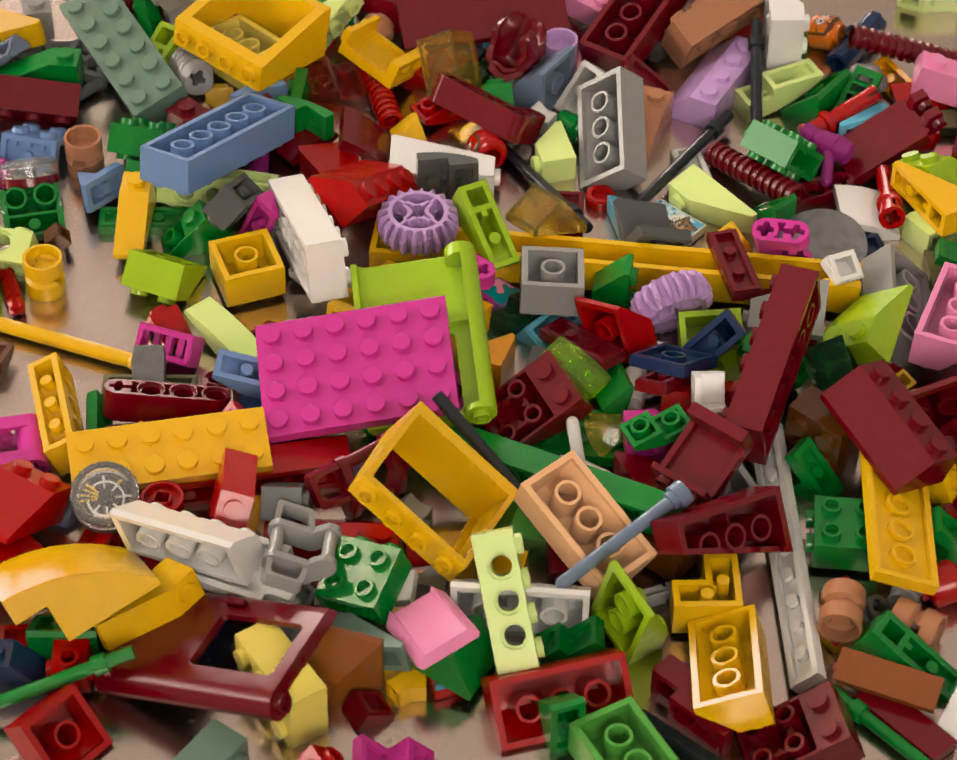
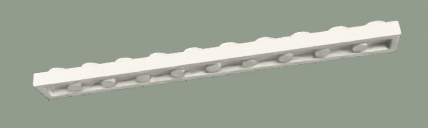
M780 423L766 465L754 463L758 486H780L793 552L768 553L790 688L800 694L827 679L817 630V620L790 466L784 458L788 454L783 425Z

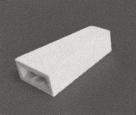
M391 135L389 163L403 165L404 168L414 175L415 183L416 153L444 152L477 158L479 161V181L486 179L493 197L494 186H500L501 169H495V156L405 136Z

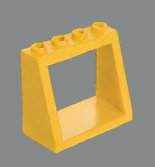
M196 0L175 18L173 43L255 91L260 92L296 72V68H304L325 56L331 8L318 0ZM236 14H241L280 39L260 56L211 27Z
M421 401L385 432L347 489L362 505L366 506L386 527L397 534L447 581H450L466 569L474 558L470 535L494 529L518 491L514 485ZM392 449L469 518L453 548L374 477Z

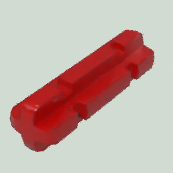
M11 267L0 269V284L9 313L14 317L18 314L23 315L26 312L15 271Z

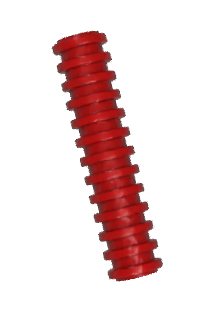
M357 66L378 124L384 131L389 132L391 128L403 120V115L392 88L388 89Z

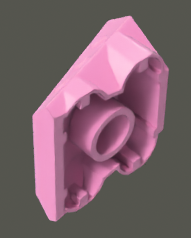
M433 586L430 587V592L395 613L389 611L386 628L392 636L403 642L412 663L422 670L427 669L478 638L480 633L447 593Z

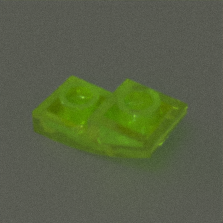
M561 336L540 354L541 356L550 350L558 357L584 395L590 400L611 381V376L594 359Z

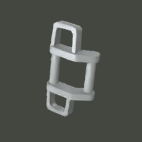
M279 500L273 519L269 522L268 526L270 538L267 551L262 555L261 583L292 594H299L303 583L324 579L334 575L336 572L337 560L335 552L336 545L342 536V529L339 525L331 522L315 527V511L313 509L286 500ZM281 516H286L301 521L305 525L281 518ZM282 543L308 551L322 549L321 555L307 560L282 552L281 548Z

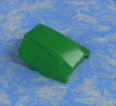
M58 182L52 184L41 183L34 188L28 189L11 187L6 191L0 190L4 228H28L34 231L38 242L44 241L43 232L54 223L58 222L66 228Z

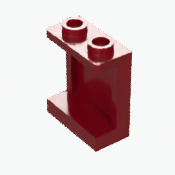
M694 401L687 410L691 420L662 462L659 464L654 461L650 468L656 476L655 482L664 488H667L676 480L682 481L692 493L694 498L692 504L696 506L700 503L719 498L755 443L749 431Z

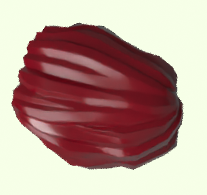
M511 11L507 17L502 18L492 28L491 45L487 48L485 59L489 64V71L496 78H503L504 82L522 77L545 53L547 37L545 24L519 11Z

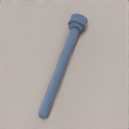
M680 480L673 482L666 488V493L663 494L661 501L559 576L555 581L556 587L568 588L648 528L652 520L661 518L670 510L685 509L694 502L690 490Z

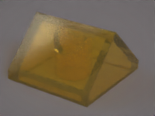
M448 29L417 40L428 96L431 95L439 72L455 75L478 88L483 86L472 31Z
M535 183L512 206L505 217V220L533 237L587 232V225L562 198Z

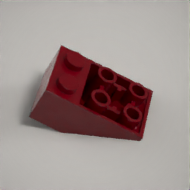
M548 350L495 390L498 413L491 422L483 424L487 432L532 446L567 430L566 420L568 417L575 416L580 421L592 412L594 408L562 361Z
M830 680L774 706L775 724L761 729L744 732L736 731L746 760H860L866 757L846 703Z

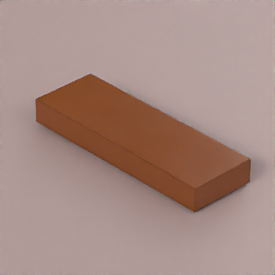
M842 646L832 675V682L931 714L935 712L945 678Z

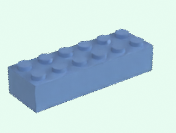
M246 92L141 145L140 179L152 183L155 187H165L174 190L180 195H192L200 188L212 184L213 181L229 175L239 167L247 165L254 159L262 157L267 152L281 147L284 143L292 140L295 130V106Z

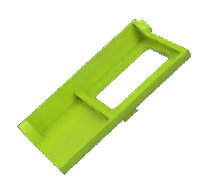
M465 240L451 242L444 248L443 257L367 268L358 267L356 264L350 265L355 310L445 295L450 334L456 340L464 407L460 412L470 424L483 425L491 422L498 411L474 244ZM446 416L439 417L449 427L454 426ZM394 424L367 429L370 434L377 436L387 431Z

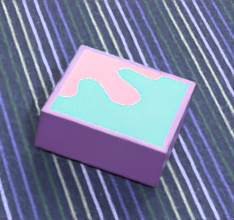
M499 277L495 279V284L491 288L481 290L493 298L495 310L501 314L520 299V289Z

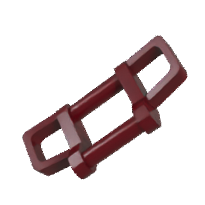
M385 432L377 435V440L345 457L340 455L332 459L330 463L304 476L305 484L316 508L327 510L342 504L341 507L348 520L360 517L361 512L368 509L347 490L355 479L351 468L368 459ZM392 449L384 460L388 470L387 483L384 486L395 496H398L406 491L407 470L411 466L405 460H402V457ZM334 471L342 495L324 501L317 482L321 477Z

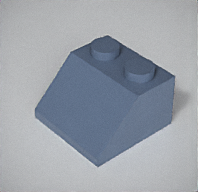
M569 45L546 56L537 65H534L522 79L517 80L512 88L514 106L530 108L540 101L546 109L552 111L573 77L574 47Z

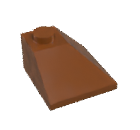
M331 625L308 660L309 665L327 686V700L330 705L340 706L344 704L352 690H380L385 684L384 639Z

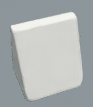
M854 249L828 255L820 262L823 270L835 286L864 278Z

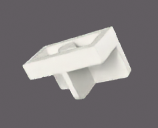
M691 371V405L695 401L716 414L722 415L724 407H727L725 404L724 371Z

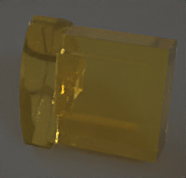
M590 412L588 418L584 420L586 436L599 456H605L619 440L622 433L619 425L623 423L621 421V414Z

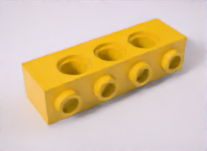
M54 352L28 364L27 368L43 451L60 475L63 476L70 473L65 433L83 431L84 427L73 375L58 354Z

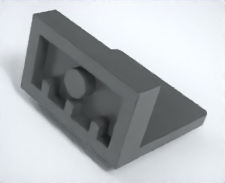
M616 198L613 201L621 241L687 247L693 241L690 230H681L670 226L665 204Z

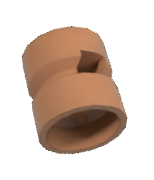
M82 124L73 126L64 133L63 140L67 170L73 178L78 179L77 172L97 173L105 168L102 135L99 129L91 125Z
M834 578L828 580L823 585L821 591V607L817 621L818 633L830 642L839 644L854 642L862 634L866 590L859 582L853 579Z
M901 596L891 612L935 651L947 625L948 616L932 608H927L923 611L920 603Z

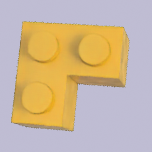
M737 553L703 554L700 580H671L669 601L671 633H688L689 620L744 607Z

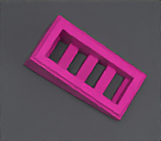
M140 322L135 345H148L151 331L155 332L152 345H161L163 335H167L164 344L166 361L186 367L198 368L205 338ZM176 338H179L175 356H173L172 352Z

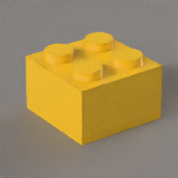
M267 228L208 241L210 269L227 308L286 294L285 266Z

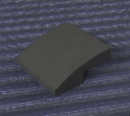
M444 152L416 153V184L420 189L423 188L424 191L429 192L434 189L436 195L445 193L446 199H452L458 187L479 181V161L477 158Z

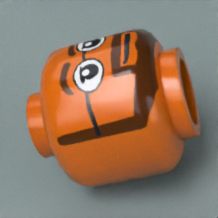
M816 14L810 19L809 31H805L808 35V45L812 49L832 51L845 37L846 26L837 16Z

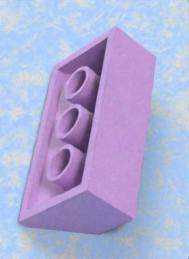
M736 36L712 48L674 94L672 118L704 129L711 120L717 119L725 110H731L735 89L751 84V52L748 51V38Z

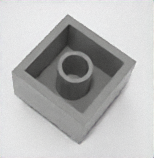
M522 246L520 314L579 317L574 299L577 297L584 298V249Z

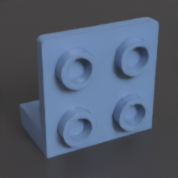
M23 122V126H12V129L1 133L0 157L8 160L10 169L22 171L23 166L34 165L36 172L58 171L60 146L64 145L63 137L68 129L61 127H50V130L40 129V124Z

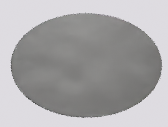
M812 209L798 213L789 219L807 224L810 231V244L807 249L811 251L813 258L824 259L828 255L854 249L858 261L862 263L861 260L867 255L868 243L862 227L847 214L831 209ZM780 231V237H781V238H782V233H784V231ZM795 233V236L792 237V239H797V237L801 234Z

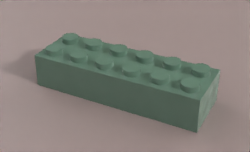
M68 0L58 6L68 24L130 114L135 117L148 118V124L149 122L167 121L166 109L188 96V94L122 0Z

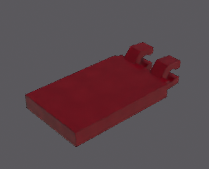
M923 88L911 94L907 101L906 99L903 101L899 100L842 135L855 144V153L846 165L840 163L838 165L844 172L852 175L854 186H859L874 177L875 171L877 172L876 168L879 165L887 164L892 166V163L902 159V154L916 151L931 142L929 136L947 125L946 121L942 118V112L937 106L932 107L928 100L929 96Z

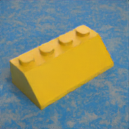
M755 604L689 620L688 636L693 710L695 714L738 732L761 729L775 724L766 635Z

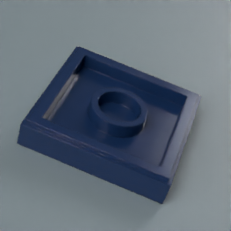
M662 343L630 354L629 366L684 379L691 376V371H707L716 368L718 356Z

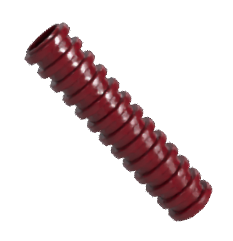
M855 24L848 34L847 43L849 48L854 49L856 47L858 51L864 49L866 53L873 52L874 55L881 54L882 57L897 58L900 62L905 60L908 64L913 62L915 65L917 56L923 51L939 53L946 58L957 61V50L955 49L950 51L947 47L934 46L932 43L926 44L924 41L918 42L916 39L909 40L908 37L901 38L898 34L895 36L890 32L885 34L883 30L877 32L875 28L869 30L867 26L861 28L859 24Z
M713 142L708 147L705 154L707 165L713 166L722 173H726L728 176L760 191L762 194H766L770 198L777 199L795 193L797 197L796 207L803 201L806 191L803 184L797 183L795 180L776 172L774 169H770L768 166L757 162L755 159H751L747 155H743L741 152H737L722 142Z

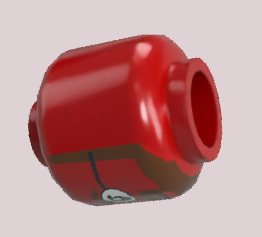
M479 129L472 133L466 142V150L495 156V169L499 168L507 157L505 142L501 137L485 129Z

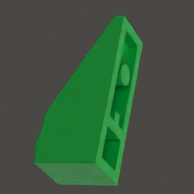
M53 47L1 66L0 74L81 84L82 87L85 77L82 49Z
M886 610L867 623L862 629L860 638L851 646L854 650L945 678L939 701L948 704L957 687V670L890 610Z

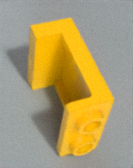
M378 15L363 19L354 26H348L341 34L340 39L342 42L338 52L388 89L412 78L414 73L424 65L429 51L422 46L404 53L402 49L377 31L381 21V17Z

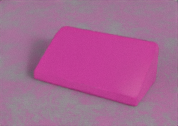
M271 190L256 197L238 234L267 228L269 234H271L280 217Z

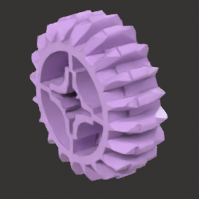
M409 188V191L405 193L398 190L397 196L389 195L388 201L382 202L377 215L379 237L382 238L384 245L390 246L391 251L400 250L402 256L407 253H411L413 257L417 254H423L427 257L430 252L439 254L440 249H444L449 243L454 242L458 234L459 213L457 212V207H454L453 200L446 199L445 193L436 195L434 189L427 192L423 188L419 191H413Z
M682 269L677 273L672 271L668 275H661L660 278L651 280L650 284L642 286V291L636 292L634 298L630 301V309L635 313L650 318L655 328V333L658 332L662 335L665 332H672L677 329L678 312L709 310V307L713 304L712 299L714 296L711 292L712 288L702 272Z

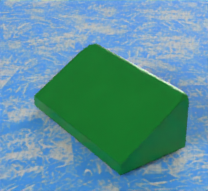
M622 362L603 372L590 386L602 411L623 416V410H627L634 386Z

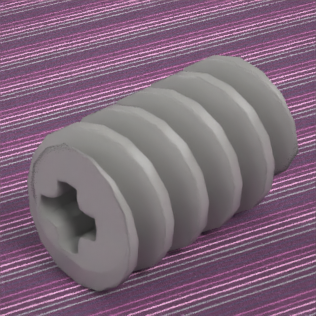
M181 47L173 52L169 65L186 92L196 96L208 92L214 85L213 69L210 64Z

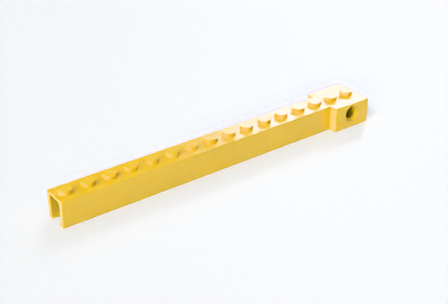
M376 217L369 249V267L380 266L388 259L396 263L444 256V249H440L439 254L430 252L427 257L423 254H417L413 257L411 253L402 256L400 250L391 251L390 246L384 245L382 238L379 237ZM459 226L455 241H470L461 226ZM508 231L520 260L522 246L584 249L585 290H592L596 272L623 256L632 254L634 255L633 267L638 268V278L636 286H632L631 290L642 291L641 287L650 284L651 280H656L661 275H668L672 271L677 273L682 269H686V271L695 270L696 272H702L712 288L711 292L714 296L712 301L748 305L751 302V299L731 301L710 249ZM746 252L761 287L764 289H769L771 277L773 274H778L782 263L819 271V280H830L826 312L843 313L860 297V279L835 286L820 264L823 259ZM521 261L517 264L495 270V279L499 277L509 283H520Z

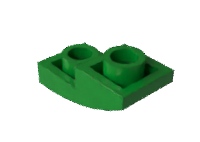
M677 403L653 417L647 410L620 424L619 428L635 451H642L675 442L689 423L690 418L680 404Z

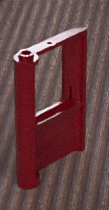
M204 592L205 595L182 616L106 653L108 654L132 645L137 658L112 667L109 673L98 677L94 675L96 690L101 694L279 722L284 719L292 707V698L288 690L301 670L307 665L309 658L338 616V613L330 608ZM228 619L301 629L275 670L268 675L195 665L224 622Z

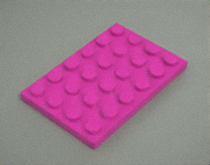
M445 295L255 326L261 404L264 409L269 444L395 424L420 401L438 417L445 416L432 400L441 391L460 412Z

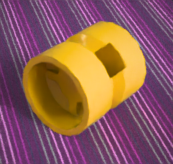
M38 244L28 248L22 257L28 295L33 300L39 302H49L60 298L66 291L61 250L51 244Z

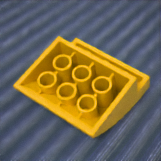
M75 543L50 546L26 552L0 563V601L14 624H20L47 607L69 642L161 585L159 579L137 554L128 552L123 547L104 544Z

